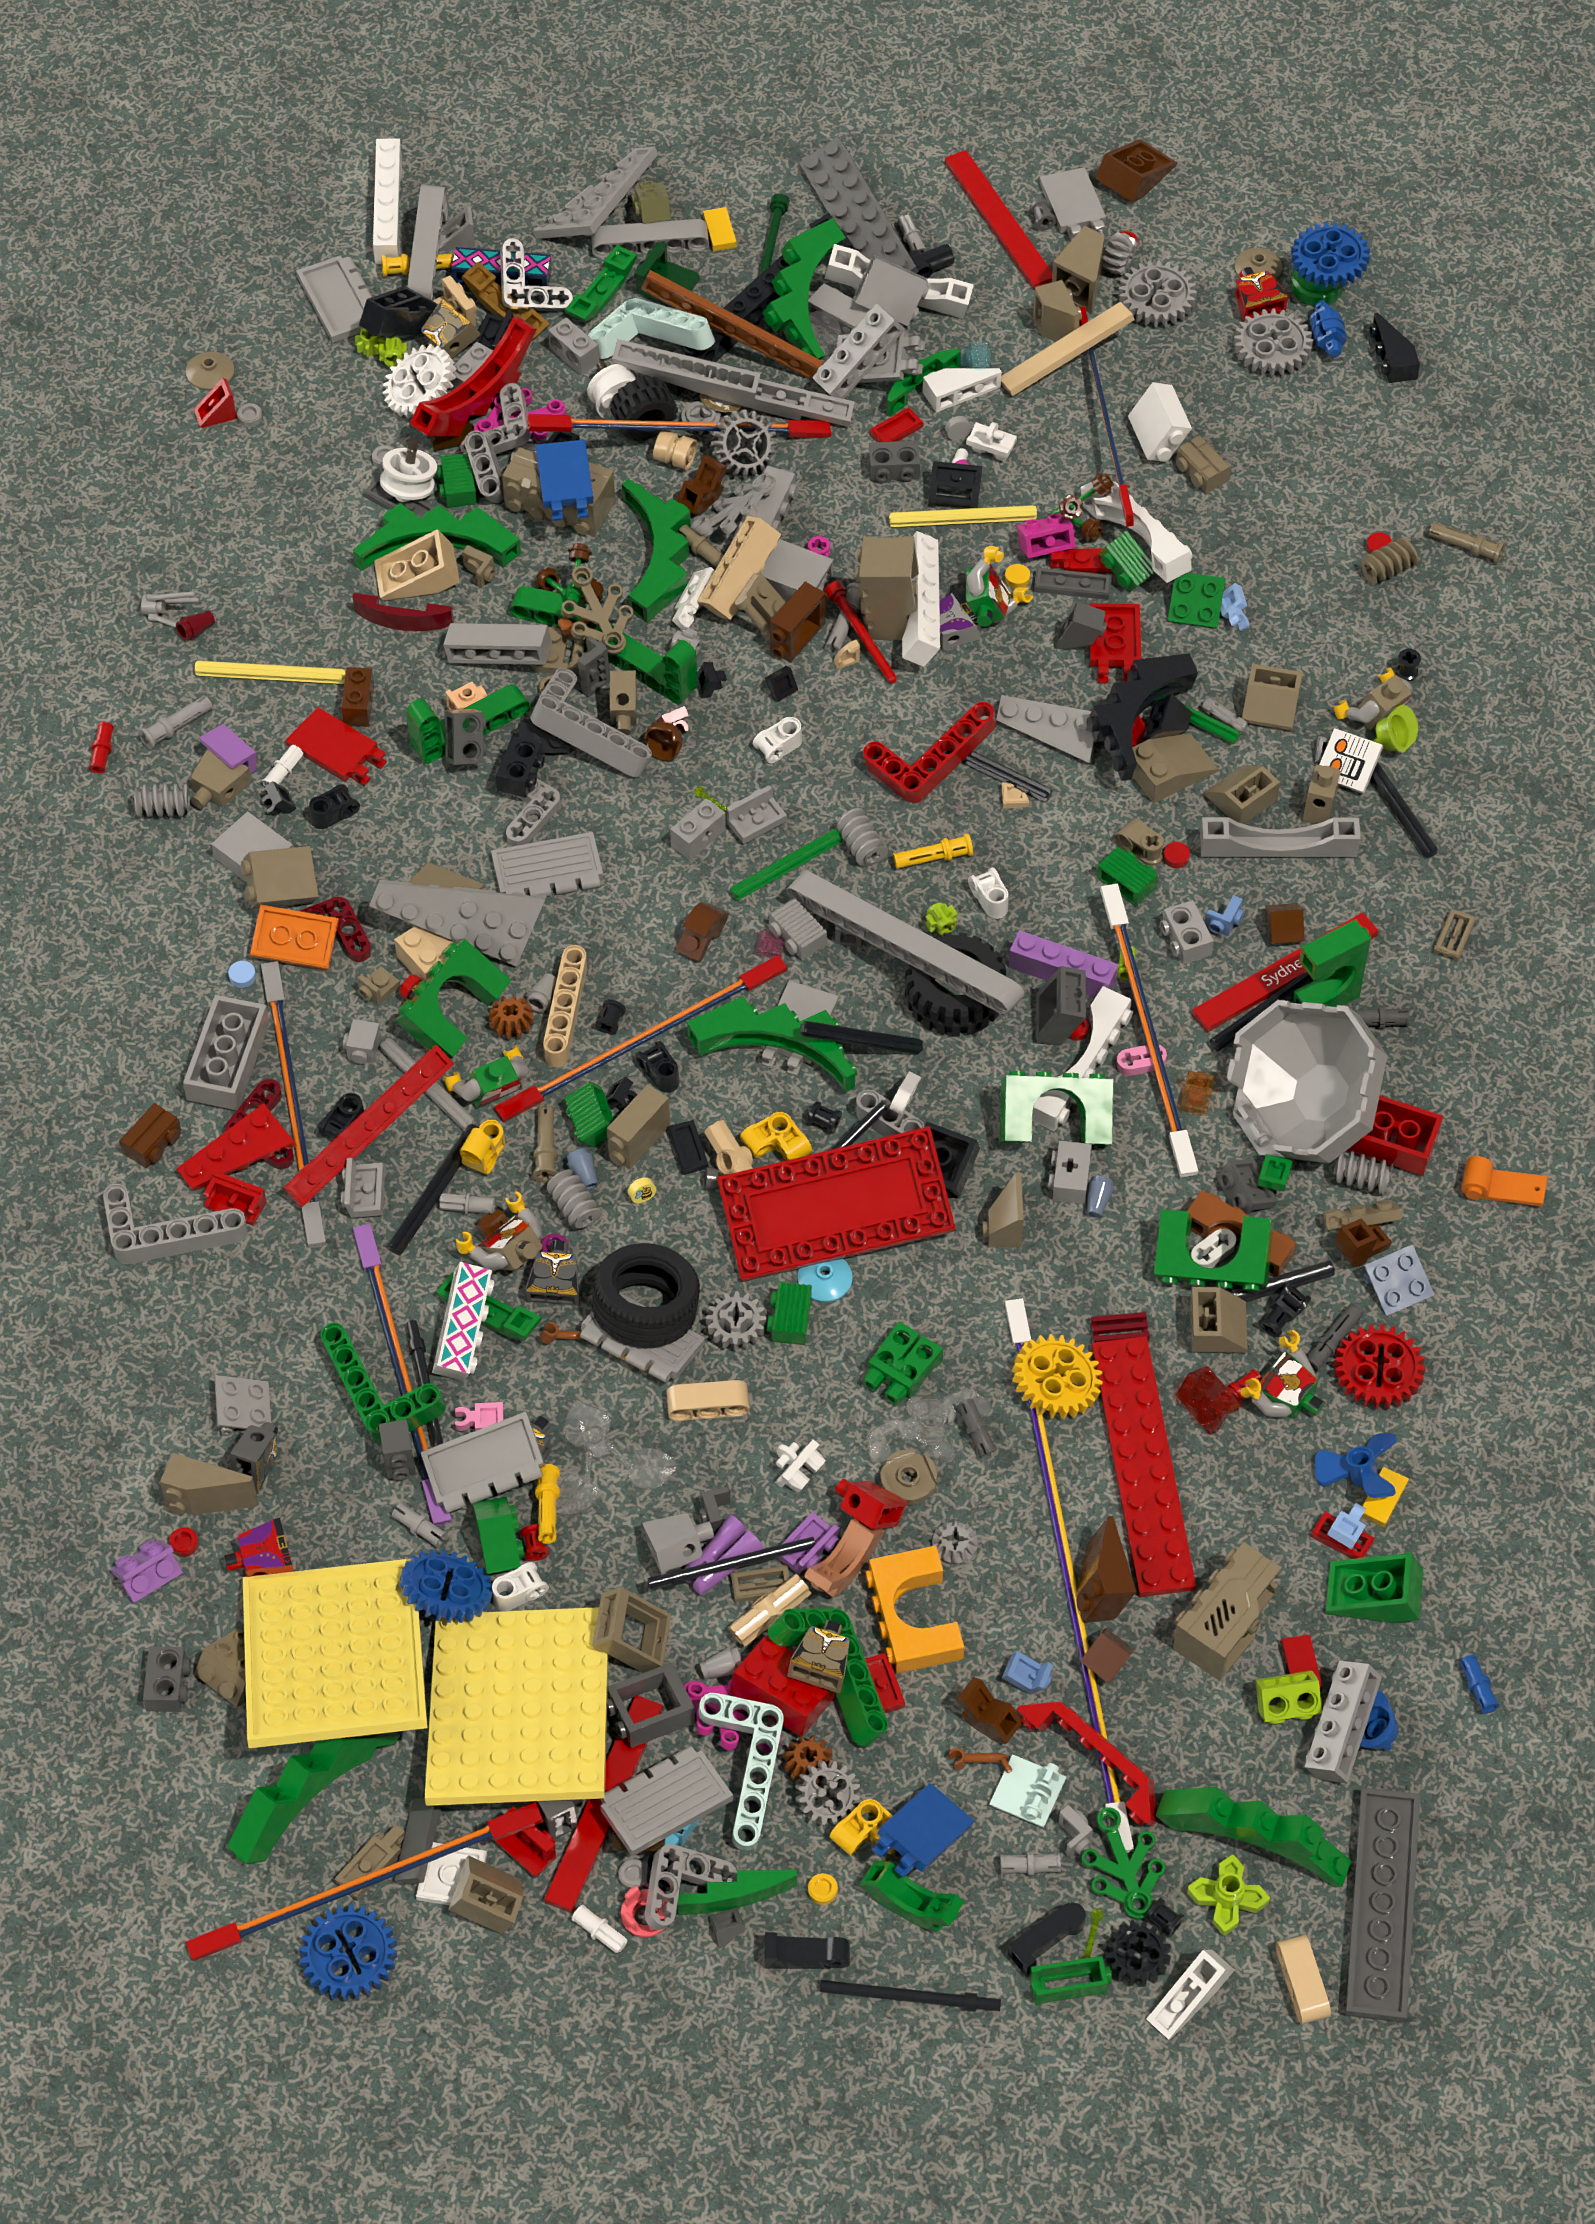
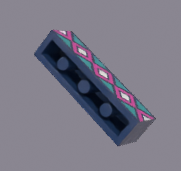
M455 248L451 270L452 278L456 283L459 282L461 285H466L462 275L479 261L496 276L495 283L501 287V257L499 250ZM511 252V260L509 262H514V254L516 252ZM524 253L525 286L549 287L552 272L551 255ZM507 269L506 274L509 279L517 280L519 278V272L516 269Z

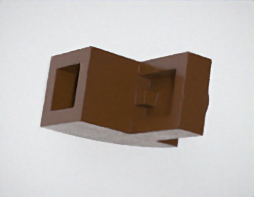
M709 455L703 456L695 478L683 482L677 502L687 506L690 512L695 515L705 512L718 500L724 489L721 483L727 466Z
M708 902L697 904L683 924L685 930L676 951L696 961H702L712 937H719L730 913Z
M1361 1218L1341 1227L1334 1244L1353 1267H1360L1366 1264L1369 1257L1389 1249L1392 1241L1378 1224L1367 1225Z
M973 1677L957 1697L958 1702L964 1709V1712L961 1714L964 1720L992 1740L1007 1744L1023 1723L1010 1703L993 1698L982 1679Z

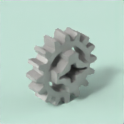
M738 1291L731 1298L728 1293H724L723 1301L716 1298L715 1307H708V1315L706 1316L708 1334L713 1335L715 1343L722 1340L723 1348L732 1344L733 1349L737 1350L738 1345L742 1344L747 1349L749 1341L756 1344L758 1343V1335H764V1326H766L764 1307H759L758 1299L751 1302L750 1294L748 1293L743 1298L740 1297ZM738 1315L739 1321H737V1326H734L735 1316Z

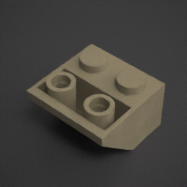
M1062 280L1035 287L1033 320L1041 336L1055 342L1079 328V320H1082L1081 310L1079 306H1075L1072 292L1069 288L1066 289Z
M1252 663L1242 719L1250 724L1292 731L1303 672Z
M1242 765L1205 791V796L1229 818L1245 824L1278 800L1280 781L1263 766Z
M1192 1287L1190 1299L1191 1352L1247 1353L1246 1301L1220 1287Z
M468 1855L448 1910L502 1934L515 1923L523 1899L522 1881L513 1875Z

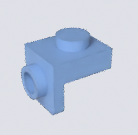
M1233 895L1223 915L1208 910L1205 917L1206 927L1215 934L1229 936L1234 925H1240L1245 913L1244 910H1241L1243 899Z
M1016 1651L1012 1653L1002 1678L1032 1695L1047 1688L1052 1679L1050 1672L1053 1664L1046 1662L1040 1665L1021 1652Z

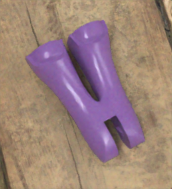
M729 1515L720 1526L714 1538L702 1550V1557L688 1563L685 1568L761 1550L764 1547L750 1530L746 1532L744 1525L735 1516ZM739 1567L685 1581L691 1583L696 1579L693 1589L699 1595H702Z

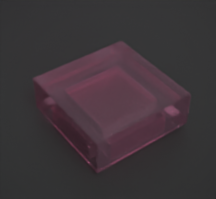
M760 930L756 956L773 958L779 955L782 959L785 939L782 936L777 938L771 931Z

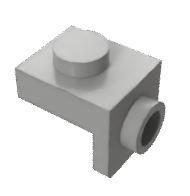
M1069 1805L1060 1811L1059 1824L1073 1837L1067 1844L1066 1855L1071 1859L1076 1853L1082 1855L1086 1849H1089L1092 1844L1093 1829L1088 1825V1820L1079 1810L1074 1811Z

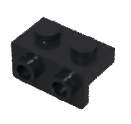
M508 310L505 317L487 313L479 329L481 335L475 339L473 345L478 342L494 350L514 317L513 311Z
M530 718L524 719V723H518L519 737L541 742L543 754L571 753V744L537 727Z

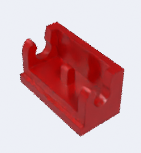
M218 1171L214 1172L204 1192V1196L207 1197L204 1208L214 1212L226 1209H239L244 1213L246 1224L254 1226L267 1203L263 1188Z

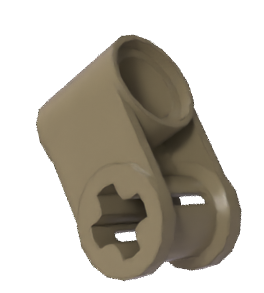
M1133 818L1115 834V840L1119 847L1134 853L1136 858L1144 864L1154 866L1163 860V852L1161 850L1164 845L1163 837L1145 825L1140 819Z

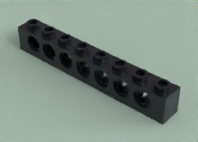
M783 255L723 309L755 326L758 325L765 318L762 313L769 303L781 297L776 293L772 280L779 271L790 266L784 260ZM710 326L715 339L711 347L705 350H696L681 345L674 353L717 362L739 341ZM665 382L670 393L677 397L686 390V388Z

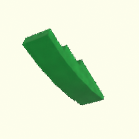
M737 1870V1882H707V1893L679 1894L677 1902L678 1916L715 1913L733 1908H741L772 1898L797 1886V1870Z

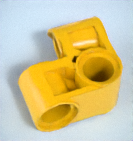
M784 1112L773 1113L764 1120L747 1127L739 1137L745 1147L751 1151L754 1158L761 1157L774 1150L780 1152L785 1160L807 1156L813 1152L807 1137L798 1129L791 1117ZM782 1127L785 1130L778 1131L775 1130V1128Z
M487 1120L480 1125V1128L472 1129L460 1150L463 1165L486 1175L491 1172L505 1146L503 1128L498 1121ZM493 1134L498 1135L497 1137H495V1138H493V1139H491V1138L489 1137V1135H493Z
M872 1799L864 1800L835 1826L829 1837L848 1855L852 1856L868 1840L878 1844L880 1836L877 1832L893 1815L880 1805L879 1802ZM872 1813L876 1816V1819L867 1821L863 1819L862 1815ZM892 1847L887 1853L892 1855L896 1850Z

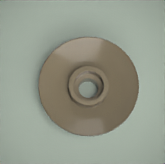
M1247 249L1240 253L1235 260V271L1238 276L1240 271L1246 267H1251L1254 273L1268 271L1275 280L1282 273L1281 259L1268 249Z
M220 352L200 353L193 357L186 367L188 381L193 386L204 390H212L222 378H226L229 383L234 375L232 360Z

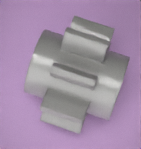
M690 628L683 629V632L677 631L671 642V648L679 640H685L693 646L696 655H698L702 640L697 638V631Z

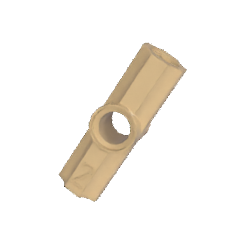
M724 1120L717 1121L713 1125L708 1126L704 1133L718 1154L716 1158L717 1167L723 1174L753 1169L751 1151L745 1146L738 1145Z
M794 1574L773 1592L769 1591L751 1605L752 1608L728 1628L742 1647H745L768 1629L786 1609H793L812 1593L806 1583L797 1574Z

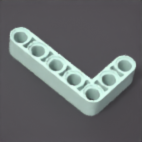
M638 298L625 301L591 330L588 335L599 345V359H606L613 355L617 339L629 342L638 333L696 350H705L715 342L705 317Z
M708 1693L702 1697L698 1708L699 1718L704 1723L753 1734L732 1833L733 1845L741 1851H749L756 1846L760 1837L783 1725V1714L774 1705L719 1693ZM707 1703H715L719 1706L720 1712L710 1715L705 1711L704 1706ZM736 1709H743L748 1713L749 1718L744 1721L736 1720L733 1712ZM772 1715L776 1718L777 1724L773 1727H767L762 1723V1717ZM765 1743L771 1748V1753L762 1756L756 1751V1746ZM760 1772L765 1776L766 1781L762 1784H755L751 1781L750 1774ZM753 1800L759 1804L760 1810L756 1813H749L745 1810L744 1803ZM742 1829H748L753 1833L754 1839L750 1842H744L739 1838L738 1832Z

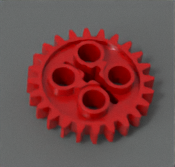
M1370 1324L1367 1332L1362 1327H1359L1357 1335L1349 1332L1348 1340L1342 1339L1341 1348H1337L1334 1360V1367L1337 1368L1334 1375L1335 1377H1340L1338 1386H1346L1345 1395L1354 1393V1402L1361 1398L1364 1399V1407H1367L1370 1402H1374L1375 1409L1377 1410L1380 1403H1384L1385 1407L1390 1409L1392 1401L1399 1407L1401 1406L1402 1398L1410 1401L1412 1393L1417 1394L1419 1385L1423 1383L1424 1377L1422 1375L1425 1374L1426 1367L1423 1366L1425 1357L1419 1356L1421 1347H1413L1414 1338L1405 1340V1331L1399 1335L1395 1334V1326L1389 1332L1385 1331L1384 1324L1380 1325L1379 1330H1375L1374 1326ZM1378 1346L1383 1347L1381 1387L1376 1386ZM1361 1351H1368L1371 1355H1365ZM1389 1354H1397L1399 1357L1394 1358L1391 1357ZM1365 1375L1370 1379H1362L1360 1376ZM1388 1378H1394L1398 1382H1391Z

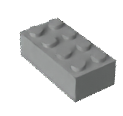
M219 995L214 996L183 1082L188 1101L238 1110L270 1023L266 1005Z

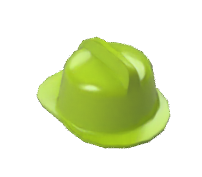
M1402 704L1397 706L1388 716L1379 720L1376 724L1377 736L1373 742L1382 744L1383 749L1389 752H1405L1416 741L1418 734V722L1412 709Z

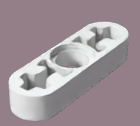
M909 1071L889 1109L902 1115L921 1080L920 1076Z

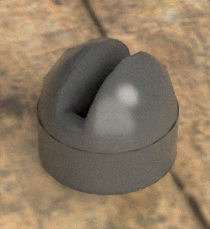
M706 1167L704 1189L714 1190L719 1188L717 1177L723 1176L719 1169Z

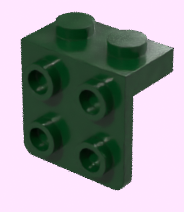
M659 241L653 249L648 251L645 261L642 265L637 266L634 273L636 293L668 306L671 305L641 289L650 270L689 291H692L700 280L699 273L667 261V244Z

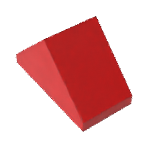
M222 378L194 408L200 427L204 428L237 419L234 398L226 378Z

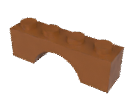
M1201 1190L1187 1210L1192 1215L1191 1231L1204 1239L1216 1230L1224 1228L1241 1237L1243 1216H1248L1242 1209L1232 1207L1223 1202L1217 1195L1209 1194ZM1273 1230L1269 1275L1272 1277L1282 1274L1294 1257L1296 1242L1290 1236Z

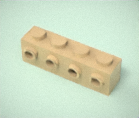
M747 516L697 602L716 616L731 620L739 611L735 604L736 599L753 574L759 573L764 569L765 561L769 554L777 547L781 534L761 518Z

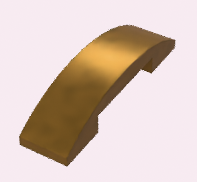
M479 261L462 275L463 281L471 292L493 315L505 317L507 311L511 310L502 303L501 287L495 283L496 276ZM508 296V298L512 299V303L516 302L512 296ZM533 308L529 311L511 310L514 317H520L537 329L532 340L536 339L550 325Z

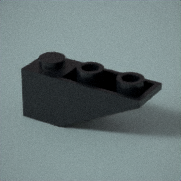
M1374 313L1373 323H1370L1369 331L1371 338L1376 340V355L1381 356L1382 374L1387 375L1389 383L1417 380L1420 362L1414 345L1379 313Z

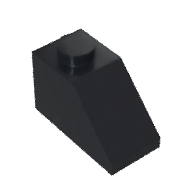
M1172 693L1153 703L1143 739L1147 741L1154 738L1184 734L1190 726L1189 722L1192 712Z

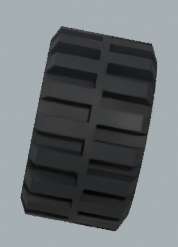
M650 376L639 377L632 382L629 381L624 387L618 389V393L614 394L612 397L613 401L610 403V410L615 420L673 421L676 419V413L678 412L677 404L667 385L662 379L659 380L655 376L652 378ZM620 429L627 439H633L634 441L641 439L644 441L657 437L662 431Z

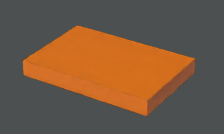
M260 904L250 956L329 971L339 919Z

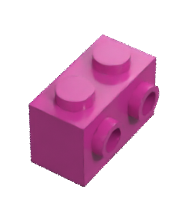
M1051 514L1048 518L1040 520L1029 519L1023 524L1017 525L1019 547L1027 558L1076 548L1073 524L1070 520L1064 518L1062 514Z

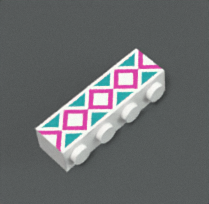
M460 1262L456 1267L432 1373L465 1381L470 1373L474 1374L477 1365V1358L473 1357L475 1347H480L483 1332L479 1331L481 1321L485 1322L489 1306L485 1305L486 1296H491L494 1287V1280L490 1279L492 1270Z

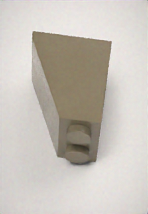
M1084 226L1053 261L1052 282L1062 280L1066 289L1069 288L1071 290L1075 306H1085L1086 312L1092 314L1095 309L1102 272L1105 236L1096 230Z

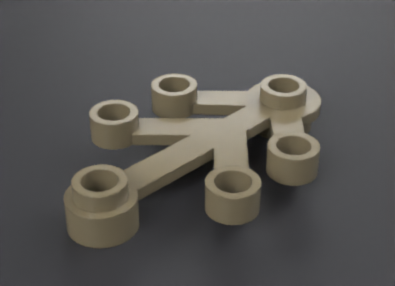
M578 566L573 570L572 583L577 588H581L591 610L580 607L571 600H567L562 604L561 613L566 618L576 616L597 624L602 631L588 628L583 622H576L573 624L571 631L574 638L583 639L584 637L592 636L595 640L601 641L606 645L608 654H619L626 645V639L622 633L627 622L632 620L633 609L629 605H622L618 610V620L612 629L608 620L616 602L622 598V587L618 584H612L608 587L607 599L602 608L591 586L592 571L586 566ZM583 577L586 581L582 582L577 579ZM616 590L619 594L613 595L611 591ZM565 607H571L573 611H566ZM626 611V612H628L630 615H629V616H623V615L621 614V612ZM581 628L584 632L578 633L575 629ZM615 641L617 645H611L608 642Z

